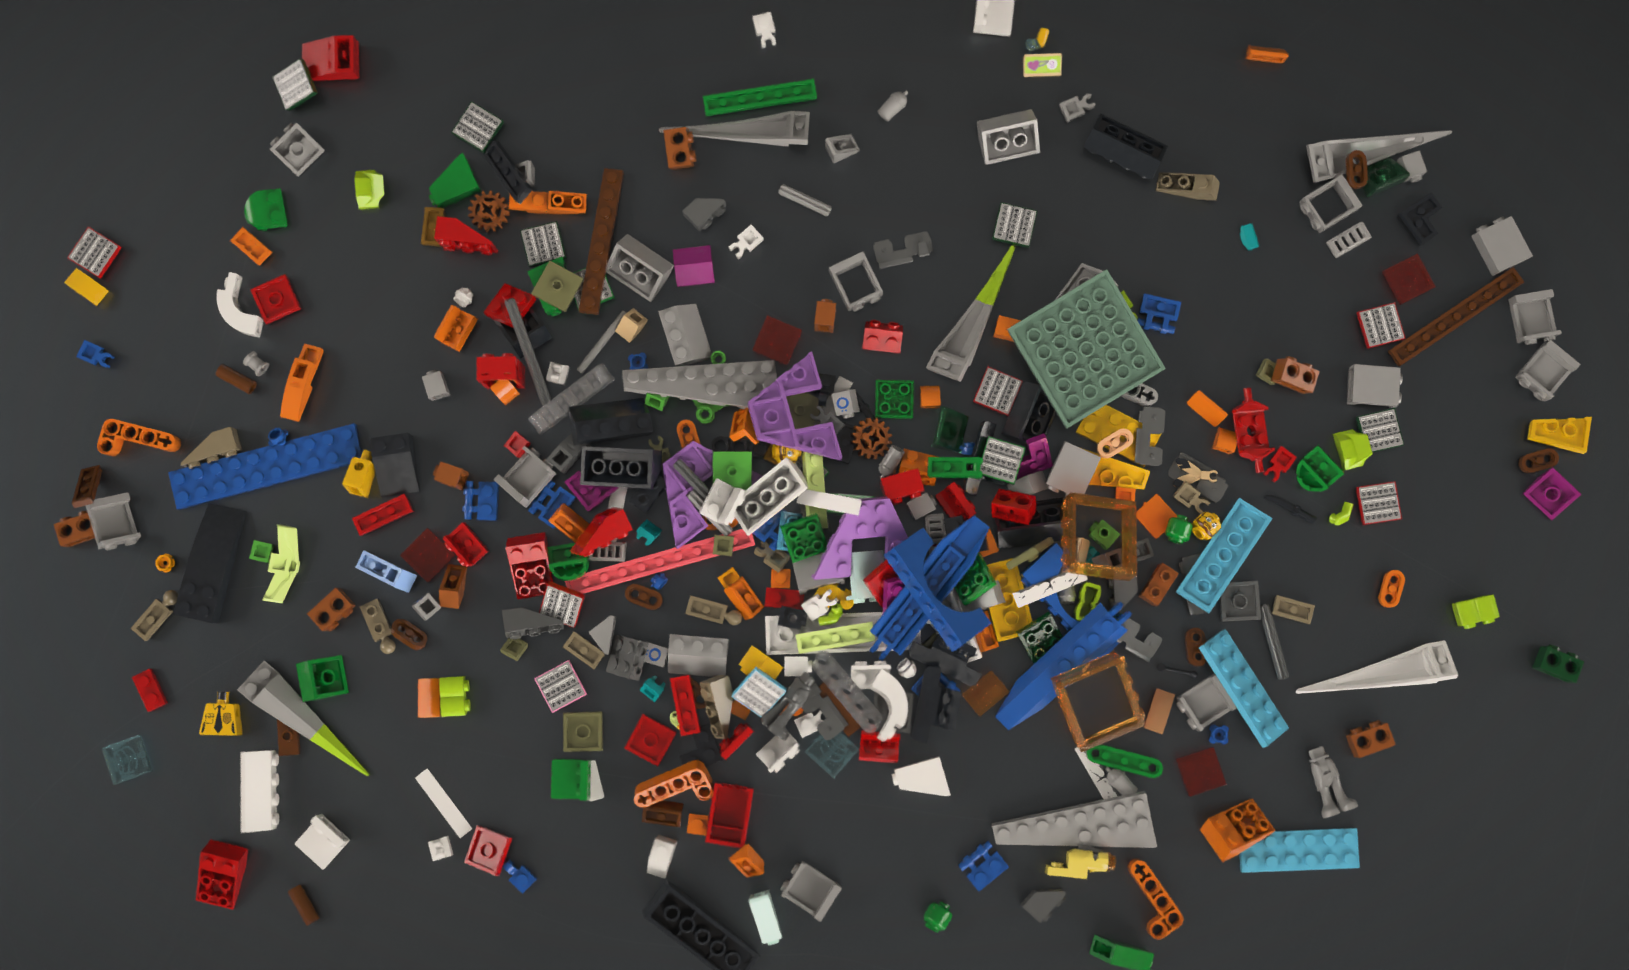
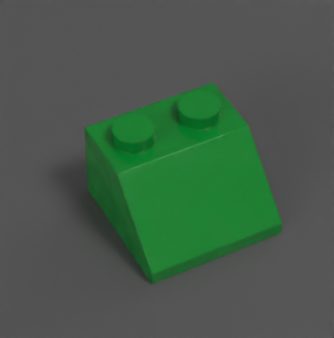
M342 655L308 660L296 664L303 702L349 693Z

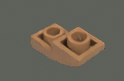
M1156 688L1144 725L1145 729L1163 734L1175 694Z

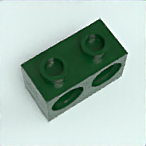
M1549 644L1548 646L1540 647L1532 668L1567 683H1577L1584 661L1578 659L1579 656L1570 652L1565 654L1560 651L1559 647ZM1549 654L1552 656L1553 659L1551 664H1549L1547 661V657ZM1567 662H1569L1571 666L1569 672L1565 668Z

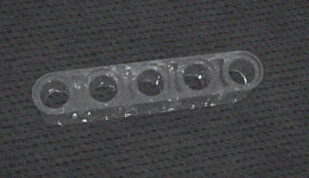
M603 363L599 364L533 413L528 420L539 435H541L569 415L568 407L584 404L614 380V377Z
M818 652L812 663L813 670L865 732H876L882 723L880 712L829 652ZM818 660H824L826 665L820 664ZM835 674L839 679L835 680L830 675ZM843 689H848L851 694H845ZM855 704L862 705L863 710L858 709ZM868 719H873L876 725L870 724Z

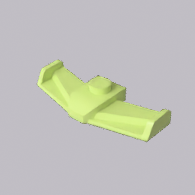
M277 524L279 553L271 552L267 569L268 572L275 574L262 600L283 603L296 574L299 572L298 534L295 527Z

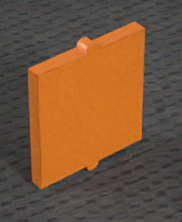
M1155 494L1149 501L1144 502L1143 506L1133 514L1155 539L1165 532L1170 518H1177V515L1158 494Z

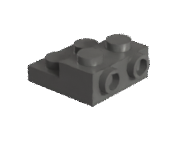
M615 634L606 672L639 681L649 643Z

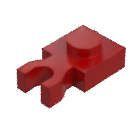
M1280 446L1269 460L1272 466L1266 469L1263 475L1267 476L1272 471L1274 473L1272 481L1276 482L1280 477V471L1286 473L1297 457L1283 446Z

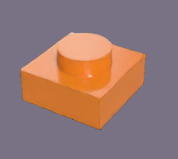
M1116 487L1114 507L1134 508L1136 489Z
M771 569V588L790 589L791 569H782L779 573Z
M689 813L687 833L706 836L709 815Z

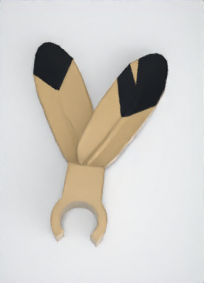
M1176 459L1178 467L1189 474L1177 478L1173 482L1175 487H1180L1184 481L1192 484L1200 479L1209 480L1213 483L1217 482L1216 479L1212 480L1209 477L1211 473L1217 474V471H1201L1186 459Z

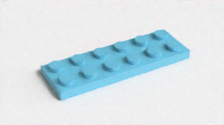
M1239 498L1222 522L1221 529L1212 537L1176 593L1207 613H1210L1273 518Z
M1226 629L1220 631L1199 647L1262 748L1270 745L1289 729Z
M1357 828L1275 831L1240 853V870L1242 873L1360 868Z

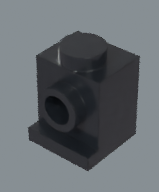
M781 606L778 625L801 630V626H806L808 615H804V610ZM790 615H796L797 620L791 622L789 620Z

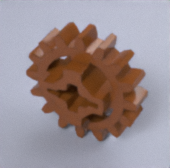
M492 190L489 191V194L482 191L481 197L476 194L477 200L470 201L473 207H468V210L472 212L468 216L470 219H473V225L478 224L477 228L479 230L484 227L486 232H489L490 228L496 232L497 226L502 229L501 223L508 222L505 216H510L509 211H506L509 209V205L504 204L506 199L504 197L500 199L501 195L498 192L494 196ZM485 206L492 211L493 216L487 213Z
M866 418V423L863 420L859 421L860 426L853 427L856 433H851V436L855 437V439L850 442L856 444L853 450H859V456L865 454V459H870V457L877 459V454L883 457V451L889 450L887 444H892L888 440L889 437H892V434L887 433L890 427H883L885 422L880 421L878 423V418H873V420ZM866 427H868L867 431L864 432V433H862V431H863ZM880 444L881 446L875 450L876 446Z

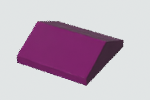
M710 245L673 250L677 287L715 283Z
M1553 467L1539 476L1523 493L1551 520L1582 495Z

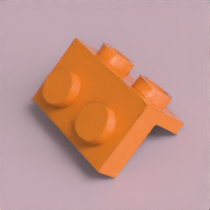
M451 305L434 338L460 352L478 318Z
M904 448L905 453L901 459L898 474L918 468L922 483L934 486L937 478L928 477V457L938 456Z

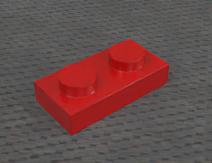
M766 587L765 607L781 608V606L803 610L801 605L804 602V595H800L799 590Z
M151 668L132 677L147 712H151L168 703Z

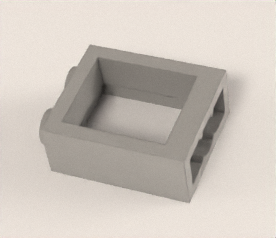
M1342 174L1305 196L1299 202L1302 212L1308 215L1312 227L1318 230L1319 233L1363 206ZM1333 187L1348 210L1325 224L1310 201Z
M860 252L829 267V273L848 312L851 310L856 312L862 309L864 304L868 302L873 304L881 299L883 290L864 252ZM862 264L875 292L851 303L838 275Z

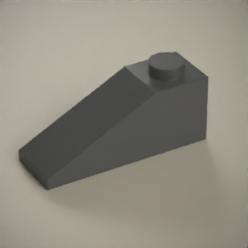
M1148 538L1091 559L1097 575L1101 576L1153 557L1154 553Z

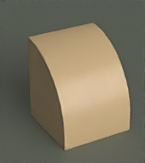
M633 308L623 316L615 332L630 343L640 333L648 319Z

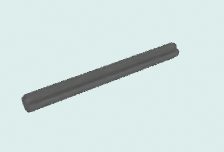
M509 298L504 303L538 396L543 406L552 403L519 309L515 299Z

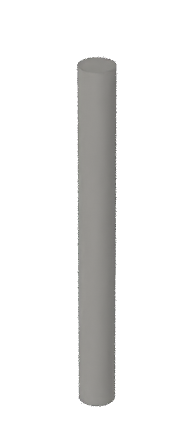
M624 310L620 312L576 369L578 372L584 373L615 333L621 319L627 312Z

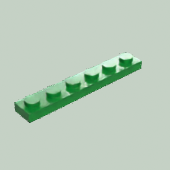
M814 79L703 96L706 116L817 99Z

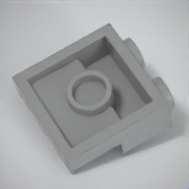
M290 123L283 130L285 134L281 138L277 136L270 143L272 146L270 150L292 172L299 176L325 150L297 123L295 125Z

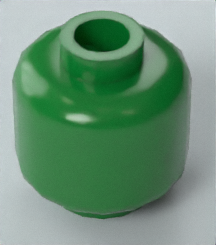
M1177 515V518L1172 517L1169 519L1165 530V535L1169 541L1176 544H1183V542L1189 541L1193 525L1188 521V517Z
M941 901L939 903H931L923 917L926 922L925 926L937 933L944 931L952 919V913L949 911L950 907Z

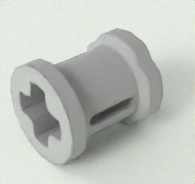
M252 351L243 360V364L253 369L257 376H261L269 367V363L261 360L255 351Z

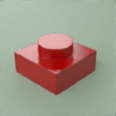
M514 431L504 446L516 457L521 458L525 452L522 448L524 446L528 448L531 442L519 432Z

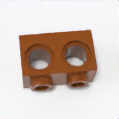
M687 127L664 130L668 168L675 170L694 167L696 154L691 147V143L694 142L692 131H689ZM683 134V141L677 144L675 141L676 136ZM681 153L686 154L684 162L678 161V156Z
M821 299V301H817L814 331L833 333L836 303H833L832 300Z
M1286 356L1284 359H1277L1271 381L1302 394L1313 393L1320 371L1313 369L1311 364H1301L1297 362L1296 358Z
M441 461L439 465H436L433 472L434 480L462 491L470 474L464 469Z
M87 510L79 512V516L73 518L71 516L60 519V522L53 524L60 546L71 547L95 538L91 522L88 529L85 528V523L88 520L90 521ZM71 526L72 532L68 536L67 529Z
M1164 563L1158 564L1138 597L1154 607L1158 606L1179 573Z
M335 588L311 609L307 615L322 631H332L339 625L338 621L341 618L348 617L354 611L352 608L356 605L341 588ZM339 599H342L344 606L339 610L336 603ZM325 612L329 614V620L326 623L322 621V615Z
M1380 720L1369 723V727L1364 729L1362 727L1351 729V733L1346 735L1355 758H1361L1396 745L1388 723L1380 722ZM1378 730L1382 732L1380 740H1377L1375 736ZM1360 736L1364 738V744L1361 747L1357 743Z

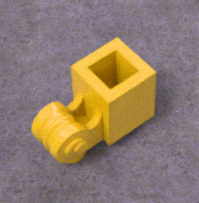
M838 583L819 587L815 595L819 594L822 597L827 590L831 589L832 593L827 596L829 600L837 598L840 600V605L844 610H849L853 607V600H846V596H851L852 591L847 588L844 591L838 588Z

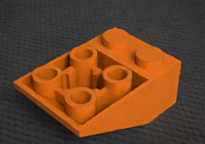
M1253 798L1208 818L1200 828V831L1222 862L1237 856L1276 831Z

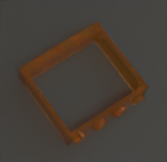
M1070 492L1063 499V505L1061 506L1063 510V518L1061 520V528H1063V536L1061 538L1063 572L1130 581L1137 576L1136 502ZM1076 504L1121 510L1122 568L1076 562Z
M1115 651L1050 678L1075 745L1080 752L1145 726L1143 720L1146 717L1142 707L1138 706V694L1131 687L1133 680L1124 668L1127 667L1126 661L1123 656L1120 657ZM1116 665L1134 717L1084 738L1065 686Z

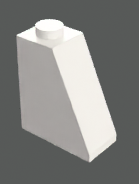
M939 756L895 768V773L891 774L894 786L898 785L899 789L942 796L950 795Z
M662 835L655 839L649 856L647 873L666 878L678 842L677 840Z

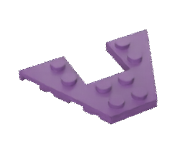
M809 352L805 358L793 365L790 370L783 373L775 382L748 401L747 405L754 431L759 441L842 460L833 422L795 429L786 396L822 388L812 352Z
M695 441L690 442L662 463L676 549H679L708 527V524L686 496L694 488L673 467V464L681 459L702 482L712 476L713 450ZM752 471V485L763 476Z
M890 498L859 499L862 500L859 515L849 513L842 515L836 533L832 535L826 552L822 554L820 558L822 560L815 574H812L814 580L851 577L852 539L885 537L886 554L908 538Z

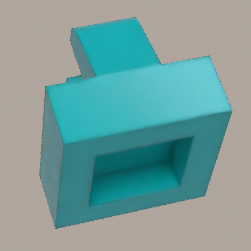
M646 519L638 527L636 538L639 540L643 536L647 539L645 545L648 546L660 535L662 529Z
M656 675L648 678L640 689L653 702L657 701L666 685L665 682L661 685L656 684Z

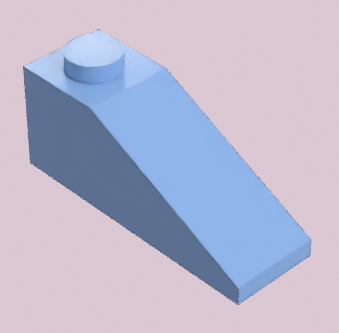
M363 550L355 567L408 593L417 577L416 574Z

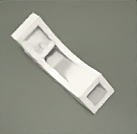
M229 272L224 282L225 290H217V305L220 314L236 330L248 336L260 338L264 320L259 316L242 312L238 304L242 277L237 273Z
M881 669L876 674L869 689L881 695L888 705L887 720L877 736L879 740L884 742L887 738L891 739L896 731L894 726L899 729L904 726L908 713V702L900 683L892 675Z

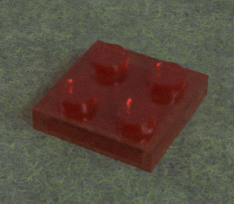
M1418 254L1382 272L1400 305L1436 287Z
M767 315L752 351L788 366L802 330Z
M426 528L400 556L429 583L455 554L448 550L445 544L429 528Z
M1214 747L1176 759L1189 797L1227 785Z

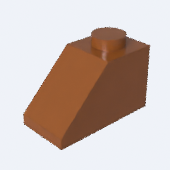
M448 564L439 587V603L441 607L459 609L464 596L467 575L466 566Z

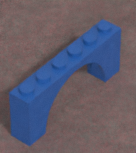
M922 528L892 548L884 556L907 587L912 597L922 608V611L929 618L934 628L944 639L946 645L953 652L989 626L991 621L981 607L970 612L955 611L943 605L932 594L924 576V559L934 542L926 530Z
M1053 543L1019 574L1022 577L1021 582L1026 587H1030L1058 575L1069 556L1057 543ZM1057 592L1039 599L1041 603L1044 601L1049 606L1047 610L1054 617L1057 615L1062 620L1060 624L1067 631L1079 623V621L1073 619L1063 609ZM1117 613L1114 617L1118 619L1122 614ZM1116 641L1112 646H1110V647H1109L1100 657H1098L1097 659L1102 660V659H1103L1105 656H1107L1119 643Z

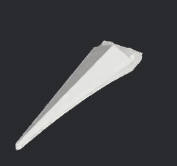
M1444 640L1427 643L1367 667L1296 690V693L1437 683V681L1455 679L1458 676V672Z

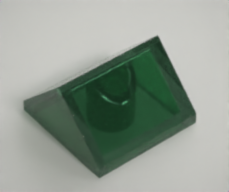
M1387 157L1367 166L1368 181L1362 188L1367 198L1402 183L1410 176V173L1391 157Z
M942 406L931 447L961 453L960 446L963 444L969 416Z

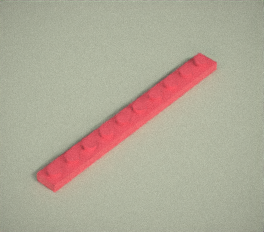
M743 529L732 531L728 535L734 537L733 552L756 546L753 534L751 533L748 536ZM714 537L683 545L679 549L675 547L590 571L578 579L565 581L567 588L585 594L720 555L713 554Z

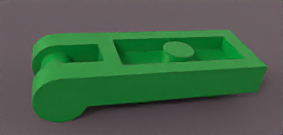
M928 457V477L982 478V471L980 470L981 465H983V458ZM967 465H973V471H967Z

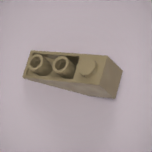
M1159 172L1156 191L1198 200L1217 201L1220 182L1214 175Z
M230 426L212 432L181 462V466L192 469L196 466L200 467L201 463L207 462L209 464L211 461H219V458L224 456L228 458L237 455V452L243 451L237 429Z
M717 675L700 682L701 695L705 701V710L710 720V729L714 738L726 739L730 723L733 690L729 676Z

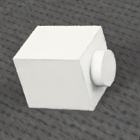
M785 657L784 676H801L804 671L807 673L812 672V661H808V657Z

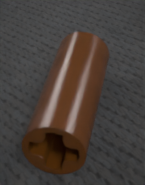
M221 364L215 374L220 379L247 394H251L257 385V382L225 364Z
M301 884L287 892L306 926L320 918Z

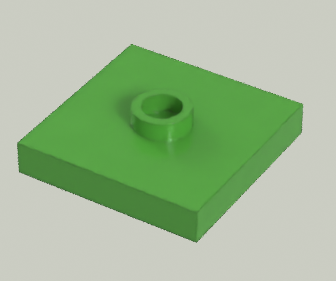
M713 451L712 485L717 478L735 488L747 490L752 486V451Z

